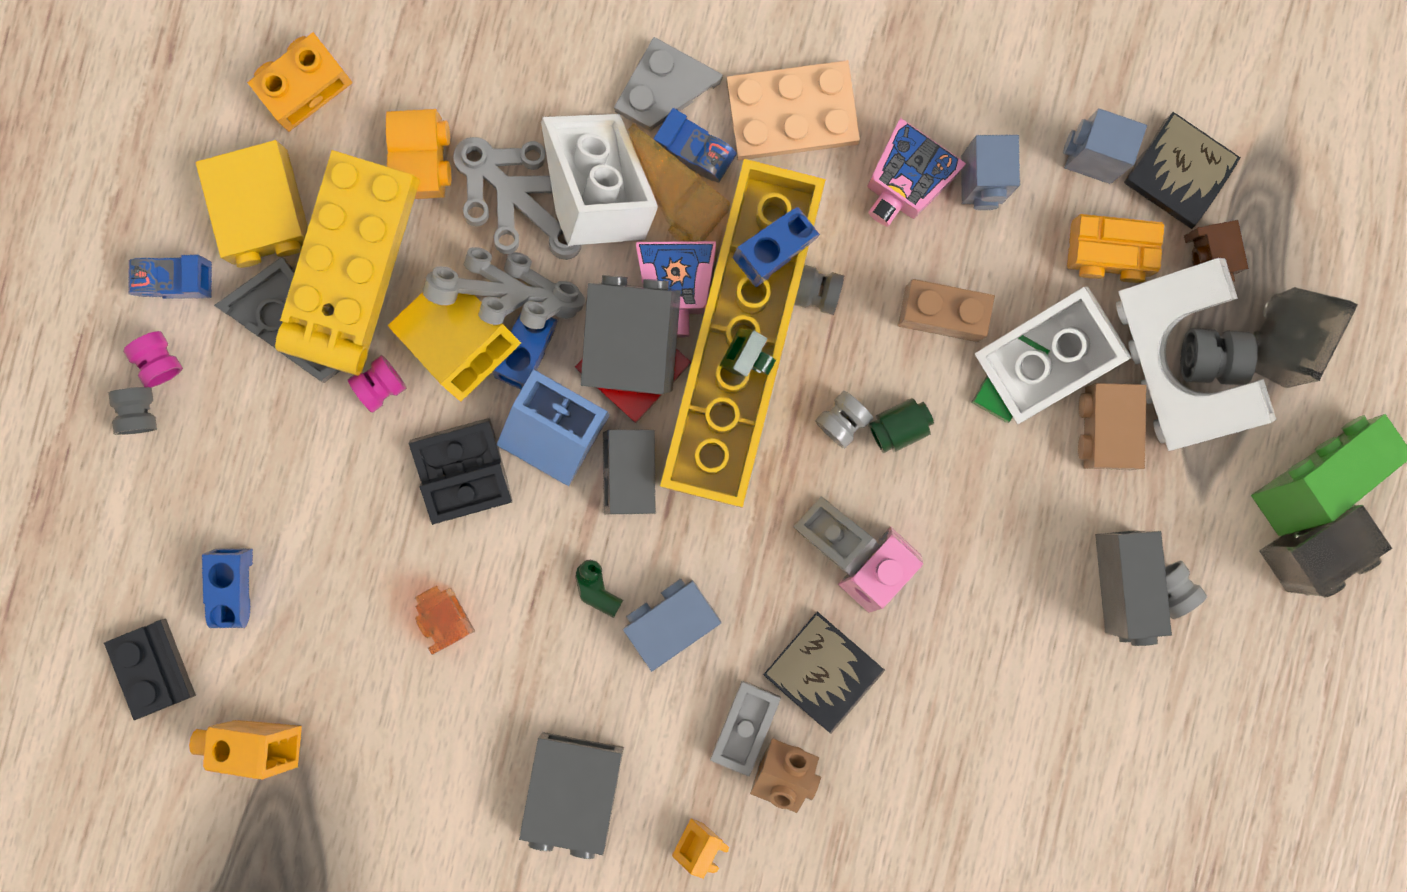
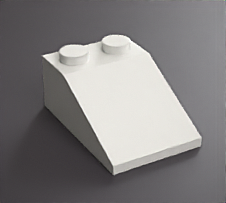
M620 114L543 117L541 126L555 211L567 245L645 240L658 205Z
M1089 287L1079 289L975 353L1017 424L1027 420L1132 357ZM1026 336L1050 350L1049 354L1047 355L1045 352L1033 348L1019 340L1018 337Z

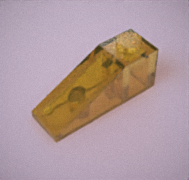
M633 123L628 129L629 137L666 222L671 225L668 228L669 233L679 242L705 241L728 213L730 201Z

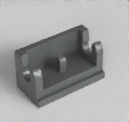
M607 430L603 432L604 515L656 514L655 430Z

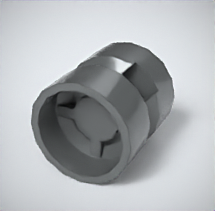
M1190 328L1187 331L1182 343L1180 357L1181 374L1186 382L1212 383L1217 378L1220 384L1241 386L1248 384L1252 380L1257 362V344L1251 332L1227 330L1220 336L1215 329Z

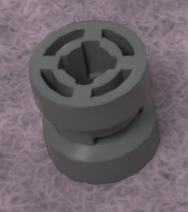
M804 265L794 305L804 308L812 305L819 307L822 313L834 315L842 290L844 275L834 272L825 275L819 273L815 267ZM823 285L822 294L818 296L820 286Z
M135 387L108 392L110 406L118 414L112 421L114 435L139 434L157 430L156 417L148 413L150 404L153 402L152 388Z

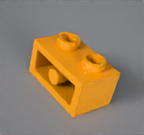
M312 32L307 37L302 36L295 39L288 46L287 52L276 61H269L261 65L255 71L254 77L247 83L277 122L290 132L353 82L315 33Z

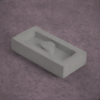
M822 496L793 526L804 538L851 577L880 547L872 536Z
M741 681L710 761L750 777L781 697Z

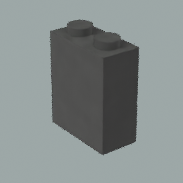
M602 275V283H588L581 386L654 394H666L673 391L681 290L668 289L669 281L643 279L642 287L627 285L628 277Z
M1135 530L1095 534L1105 633L1118 636L1119 642H1131L1132 646L1158 644V637L1172 636L1161 531Z
M542 732L537 741L519 840L528 841L530 848L540 851H553L554 846L570 849V855L583 859H593L595 854L603 855L624 747Z

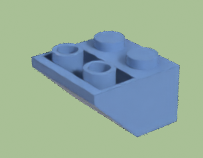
M533 369L511 407L497 446L563 484L570 486L610 414L603 408Z

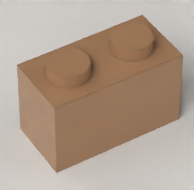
M912 279L905 287L898 327L979 342L988 335L995 295Z
M1095 383L1086 386L1085 393H1081L1079 398V416L1084 418V435L1081 434L1078 440L1079 459H1084V469H1145L1146 385Z

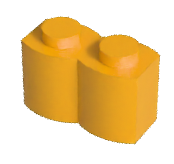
M436 109L386 111L387 167L412 174L420 180L415 199L445 198V186H451L452 182L450 163L443 160L444 146L450 145L448 121H442V117Z

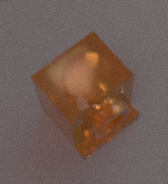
M435 586L415 597L418 603L415 607L419 613L415 617L416 623L422 634L427 639L432 637L435 642L434 645L428 647L431 655L475 632L452 588L440 592L438 586Z

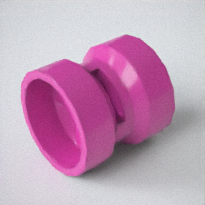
M161 331L145 334L133 340L123 350L129 362L136 364L140 369L138 377L144 387L152 388L163 384L177 376L183 369L177 357L169 355L167 350L168 342Z
M383 355L371 362L369 370L361 373L359 376L353 375L347 379L356 396L371 413L383 406L384 399L390 395L397 396L407 389L400 375Z

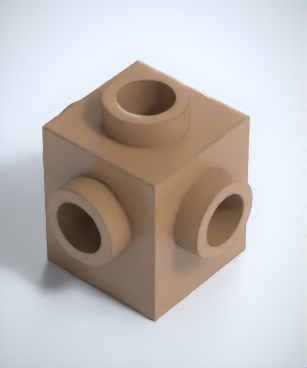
M772 738L759 762L750 794L771 802L778 808L788 809L797 813L806 798L813 800L819 787L821 776L815 774L819 757L805 752L799 747L791 746Z

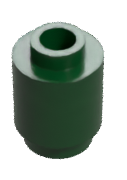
M910 398L876 415L877 420L869 423V428L882 453L889 450L897 452L931 435L929 426L934 424V420L924 402L917 404L913 398Z

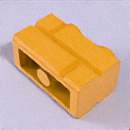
M1080 214L1072 220L1070 227L1067 267L1068 269L1079 270V276L1083 278L1101 279L1104 278L1105 273L1120 274V281L1146 282V277L1158 273L1161 268L1164 224L1163 222Z

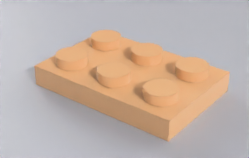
M849 60L727 76L726 82L737 161L859 144L860 138Z

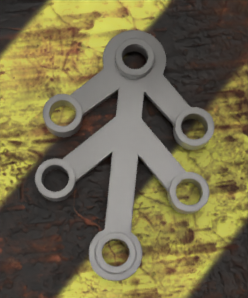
M470 137L462 140L455 148L454 163L457 170L467 177V202L463 207V213L469 225L475 227L482 226L489 218L488 206L483 201L484 178L497 189L498 229L494 234V244L499 252L511 254L519 247V234L514 227L515 206L549 236V248L554 256L559 259L568 260L579 254L582 245L568 246L560 243L558 237L563 234L560 223L528 195L533 193H552L550 176H507L497 167L524 165L531 170L539 169L545 162V149L540 143L530 141L525 143L522 148L493 149L482 138ZM534 150L539 152L541 156L538 160L531 161L525 155L527 152ZM472 151H477L482 157L479 161L472 162L467 159V155ZM473 207H480L484 211L483 215L479 218L471 217L468 212ZM509 234L515 240L513 244L504 246L499 242V239L502 235Z
M479 247L468 249L464 266L469 271L480 274L492 282L458 278V274L454 270L440 266L434 268L433 272L427 275L423 288V295L429 301L439 305L453 304L457 299L458 293L488 296L482 300L478 315L481 320L493 325L503 323L505 316L524 304L520 321L532 329L543 328L546 320L552 316L565 319L573 318L577 312L582 310L585 303L584 295L574 284L567 281L553 283L530 269L532 261L528 256L518 252L508 254L504 266L505 272L490 264L492 255L487 250ZM515 278H520L531 286H526Z

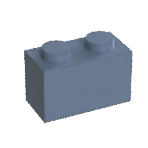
M1098 108L1088 120H1081L1077 131L1072 130L1063 150V154L1069 155L1064 168L1108 184L1113 183L1134 165L1147 125Z
M976 135L961 155V160L966 163L961 170L962 204H974L975 210H994L999 208V204H1003L1020 186L1019 135Z
M679 579L661 592L665 599L656 606L650 608L646 602L626 616L630 624L625 626L623 631L651 672L722 624L720 618L693 580L685 585L683 580Z

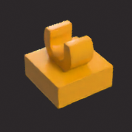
M690 819L672 857L691 875L704 879L707 871L716 873L719 870V867L713 862L717 851L721 850L727 853L729 847L704 823Z

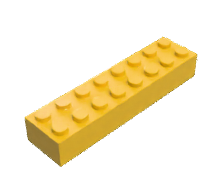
M748 159L743 160L660 487L743 508L809 246L792 257L788 263L774 272L758 287L752 284L733 259V255L738 246L797 207L801 209L814 226L826 179ZM739 328L754 330L768 338L761 351L776 359L769 375L763 372L760 374L751 369L746 377L733 374L719 366Z

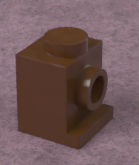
M1238 220L1198 227L1184 235L1185 243H1194V248L1192 249L1193 266L1217 258H1225L1232 282H1235L1234 275L1249 269Z

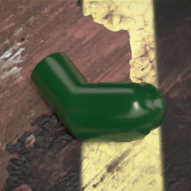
M584 561L577 568L575 575L580 599L584 603L614 618L623 599L605 590L602 567L597 561Z

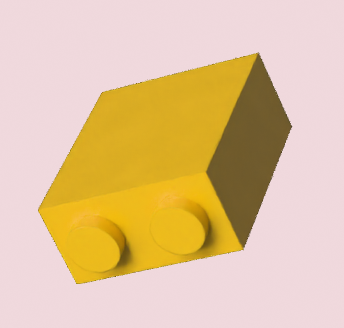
M277 140L195 162L220 258L233 265L236 264L238 268H245L261 263V257L276 253L278 257H286L301 252V246H303L308 225L289 153Z
M422 292L387 326L431 375L461 402L521 342L503 323L493 325L480 319L478 313L482 302L475 295L458 293L457 299L453 304L439 305L429 301Z

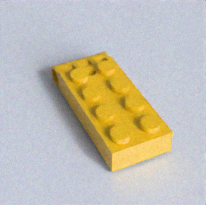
M331 150L280 321H282V324L277 333L275 348L278 352L356 376L361 374L367 360L369 347L420 183L417 177L403 171ZM333 306L334 312L332 315H329L328 309Z

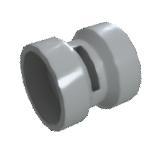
M843 390L834 400L835 406L830 411H824L815 422L835 443L845 449L853 441V433L858 428H865L873 419V416L857 399Z
M1177 561L1165 567L1170 618L1176 619L1201 605L1206 600L1207 595L1200 585L1193 584L1189 580L1190 571L1183 561Z

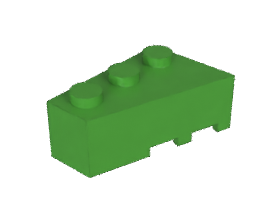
M1386 414L1368 420L1365 415L1351 420L1341 428L1344 433L1326 440L1317 446L1315 452L1293 465L1286 472L1251 495L1278 536L1334 522L1407 462V444Z

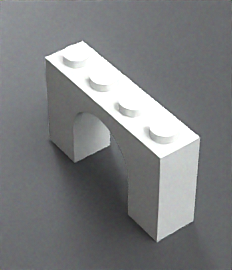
M1217 258L1118 291L1121 301L1116 302L1117 312L1122 324H1129L1133 340L1129 341V350L1135 364L1141 363L1146 378L1141 381V385H1146V401L1148 404H1154L1158 419H1155L1153 422L1155 433L1161 444L1166 443L1168 451L1269 424L1276 420L1264 379L1221 392L1201 393L1182 385L1173 376L1167 364L1166 345L1168 337L1178 322L1197 311L1238 299L1225 258Z

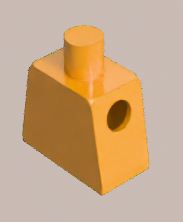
M233 720L209 726L207 730L196 729L191 735L189 749L193 755L204 756L203 767L206 771L262 780L298 768L302 726Z

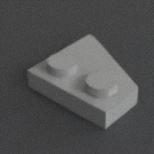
M653 37L614 106V110L623 117L652 131L665 121L672 108L681 111L693 103V99L711 87L714 89L720 85L723 74Z

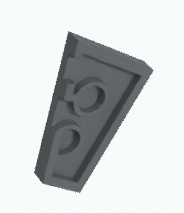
M281 257L214 306L275 348L277 333L282 324V321H280L295 271L288 261ZM280 352L321 382L325 383L340 372V370Z

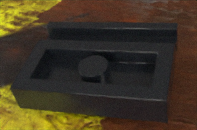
M167 619L158 620L150 625L104 642L133 720L140 719L196 696Z

